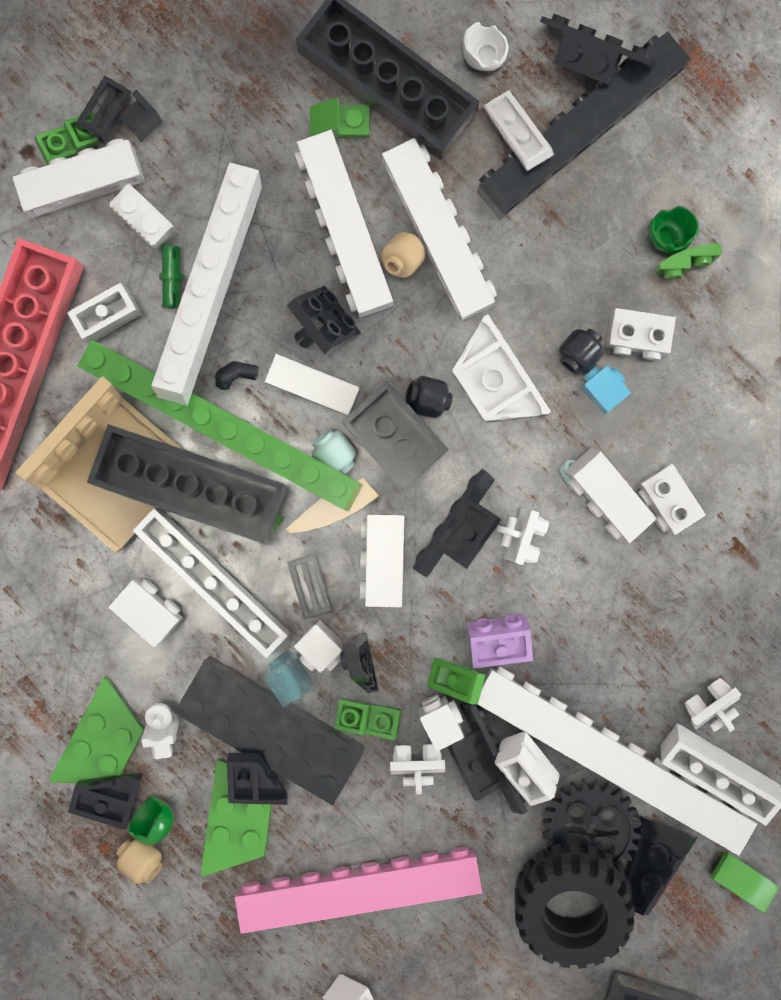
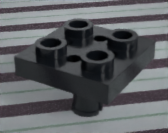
M326 286L298 296L287 305L303 326L295 334L296 342L304 337L299 343L303 348L307 349L315 342L325 355L353 341L361 334L360 330L356 327L354 319L346 314L339 305L336 296Z

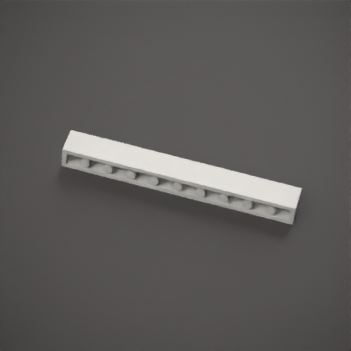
M499 666L497 670L492 667L488 669L478 705L738 856L741 854L757 826V823L749 815L734 806L731 807L724 803L722 799L709 791L705 792L697 787V784L684 776L674 774L669 767L661 763L660 758L656 757L655 761H652L645 757L646 751L636 744L630 742L626 746L619 742L620 736L610 729L604 727L600 731L593 727L592 723L594 721L586 715L577 712L576 716L567 712V705L554 697H551L550 700L543 698L539 695L541 690L526 681L524 685L517 683L513 680L515 675L503 667Z

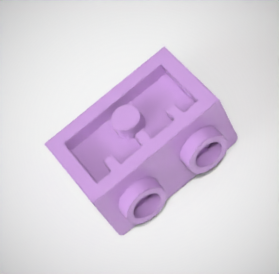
M510 614L503 618H481L467 623L473 669L533 661L531 630L526 615Z

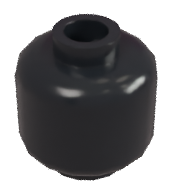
M590 328L587 331L575 329L559 347V354L561 356L559 361L574 374L590 372L604 355V348L600 343L602 337Z
M420 376L416 381H411L408 386L406 403L417 415L438 418L444 410L448 411L452 404V393H449L448 385L443 380Z

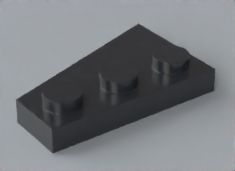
M367 633L354 635L343 646L344 651L340 652L342 667L344 670L349 671L350 678L367 693L379 691Z
M640 816L641 826L637 827L636 830L641 832L642 838L634 839L639 849L631 850L630 853L633 860H628L625 875L628 876L634 912L644 916L650 914L698 837L650 817Z

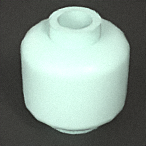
M329 429L313 442L312 456L314 459L342 474L347 473L354 467L355 462L353 459L357 454V449L344 432H333Z

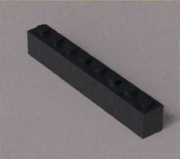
M668 31L660 38L657 35L653 36L642 47L651 51L649 58L657 60L655 67L627 57L619 65L621 70L614 75L611 85L598 81L595 85L597 89L590 95L587 92L583 93L573 102V109L567 114L561 111L549 122L551 127L541 134L551 146L553 156L527 171L512 151L502 160L503 166L497 171H494L493 168L490 169L479 179L481 184L478 186L477 193L499 220L686 68L691 59Z

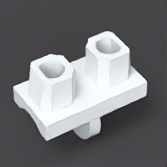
M519 507L516 518L509 516L506 527L497 525L496 531L504 533L500 544L506 546L503 559L521 565L524 562L536 563L540 554V548L530 545L532 535L534 533L544 536L547 532L549 521L540 517L539 512Z
M719 678L707 687L716 700L707 707L698 694L684 704L691 717L690 723L695 730L715 716L717 720L709 725L714 733L722 727L729 733L735 730L731 721L739 716L735 708H732L727 713L723 711L740 699L741 693L736 687L731 689L726 682Z
M155 703L147 709L145 714L147 723L141 739L143 748L151 747L153 759L169 758L173 753L172 744L176 741L180 716L176 715L174 711L172 712L167 705Z
M433 744L423 745V761H411V746H395L393 762H390L391 775L415 774V777H403V786H415L416 795H422V786L433 785V776H421V774L445 773V760H442L440 750L436 752Z

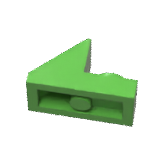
M333 98L310 106V137L332 130L334 138H370V105H339V98Z
M434 657L427 687L469 704L478 705L485 674L479 673L477 668L473 669L470 666Z

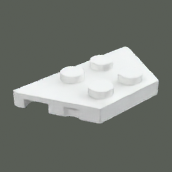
M488 314L485 315L454 366L452 373L484 422L547 415L551 412L490 316Z

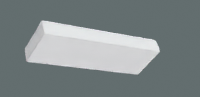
M509 90L483 105L485 113L527 171L554 155L551 146Z
M278 354L275 355L265 383L347 416L350 414L360 387Z

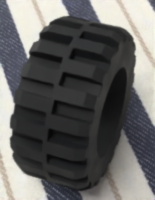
M569 842V846L561 847L559 843L552 845L551 850L548 852L545 849L535 854L536 860L529 859L523 866L524 871L519 873L516 880L515 922L523 942L529 943V949L535 955L542 954L544 961L551 964L555 961L560 963V967L569 969L570 965H578V969L587 968V964L591 963L597 966L605 962V957L613 958L619 953V946L624 947L630 939L629 934L633 931L635 923L630 882L628 876L624 875L623 867L619 862H613L610 854L605 851L598 853L596 847L586 844V847H579V843ZM568 891L585 892L596 897L601 902V905L592 914L577 919L558 916L546 906L553 897Z

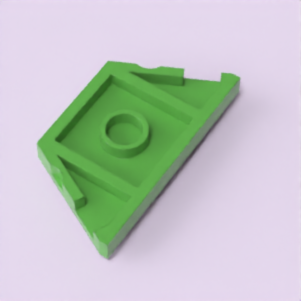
M105 676L102 679L49 779L52 783H77L80 780L119 776L125 769L144 733L145 727L138 717L132 714L131 707L117 693L110 678Z
M218 758L216 761L200 876H207L263 857L266 851L272 805L228 803L227 761L222 758Z

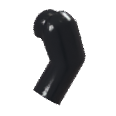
M232 361L217 370L215 385L221 390H228L232 385V381L238 377L256 381L259 366Z

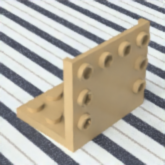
M102 376L15 473L24 481L42 489L115 553H118L135 534L133 530L156 507L87 483L107 425L109 424L180 449L182 448L123 399L115 387Z

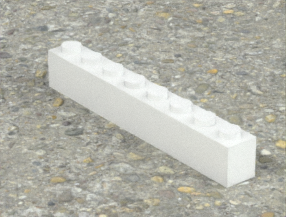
M229 162L151 385L155 394L160 399L188 406L262 189L259 170Z

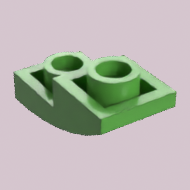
M91 112L87 119V122L90 124L95 118L93 112ZM80 116L65 120L62 127L35 135V142L47 165L53 159L61 157L69 159L77 156L78 152L93 148L101 143L97 140V136H90L86 134L87 131L83 128L79 130L75 127Z
M721 243L696 246L678 252L655 267V274H664L665 279L681 278L682 274L691 269V262H693L694 266L712 265V261L721 256Z
M340 699L334 729L359 735L368 734L395 741L398 738L403 710L373 703Z
M726 851L710 877L762 913L766 912L779 889L776 884Z

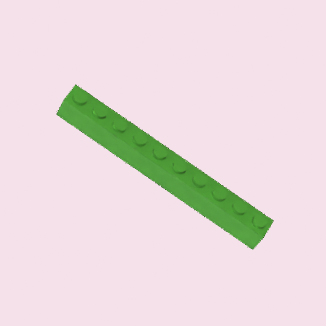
M92 339L77 367L99 379L103 376L114 387L345 511H350L363 484L193 393L191 394L188 406L158 398L151 386L155 373Z

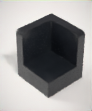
M135 90L132 95L136 101L119 118L142 142L163 121L148 101Z

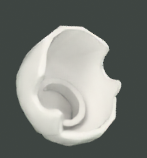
M480 22L474 23L466 29L462 42L465 61L469 66L480 71H494L501 67L506 60L509 50L506 36L497 30L495 25L483 27Z

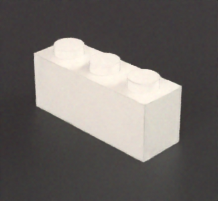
M591 447L565 471L571 479L568 485L577 495L581 496L584 494L590 501L586 506L597 518L602 516L608 524L605 528L616 540L622 538L631 543L657 519L601 451Z
M367 515V521L361 522V539H367V551H361L360 569H366V581H360V599H366V607H402L404 515Z

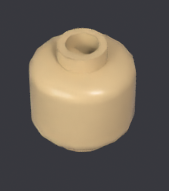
M399 232L394 235L381 251L383 266L390 274L399 278H407L412 275L425 259V248L422 241L416 235L407 232Z
M136 839L132 842L130 840L125 841L117 851L119 856L116 863L118 871L134 884L151 882L163 866L160 862L161 852L153 845H144Z

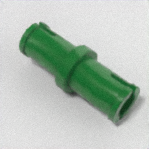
M173 245L161 246L162 273H159V280L162 281V307L179 308L181 302V281L184 280V275L180 273L181 247H173Z

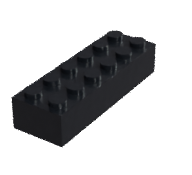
M325 0L296 38L299 54L364 103L370 105L372 109L412 139L415 138L420 145L423 144L429 152L440 160L444 158L478 113L480 101L346 0Z
M109 424L87 480L88 484L264 545H268L287 491L285 484Z
M211 656L203 661L174 711L176 715L242 753L260 754L272 771L332 806L364 753L365 746Z

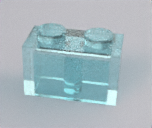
M284 652L271 660L267 665V672L263 675L282 707L287 706L309 692L313 685V681L295 652L289 656Z

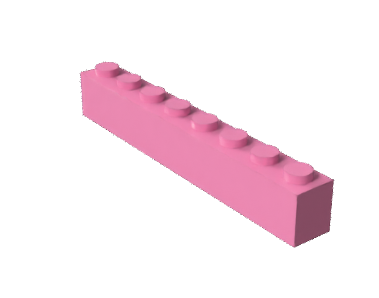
M458 847L452 849L451 853L439 855L438 852H428L422 854L421 858L409 860L408 857H398L392 859L391 863L379 865V862H368L362 864L361 868L349 870V867H338L332 869L331 873L319 875V872L316 871L308 872L301 875V878L290 880L289 877L284 876L273 879L272 883L262 885L258 881L243 884L242 888H238L235 902L240 932L242 934L482 894L475 849L469 850L468 847Z

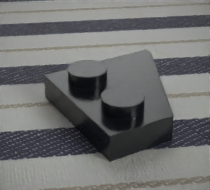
M228 753V803L287 805L288 792L260 754Z
M134 773L78 781L74 787L68 813L126 830L131 819L143 774Z

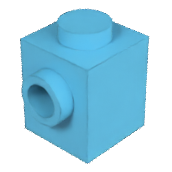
M608 365L601 370L597 366L583 377L586 383L580 387L603 415L610 412L631 394L630 390L624 385L626 381L624 376L615 367L611 369Z

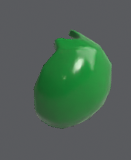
M680 205L671 210L662 209L649 224V238L656 249L668 254H675L686 250L699 233V222L694 213Z
M150 797L141 804L132 817L128 829L129 835L144 845L158 844L166 838L172 829L174 821L172 808L166 802L156 797Z

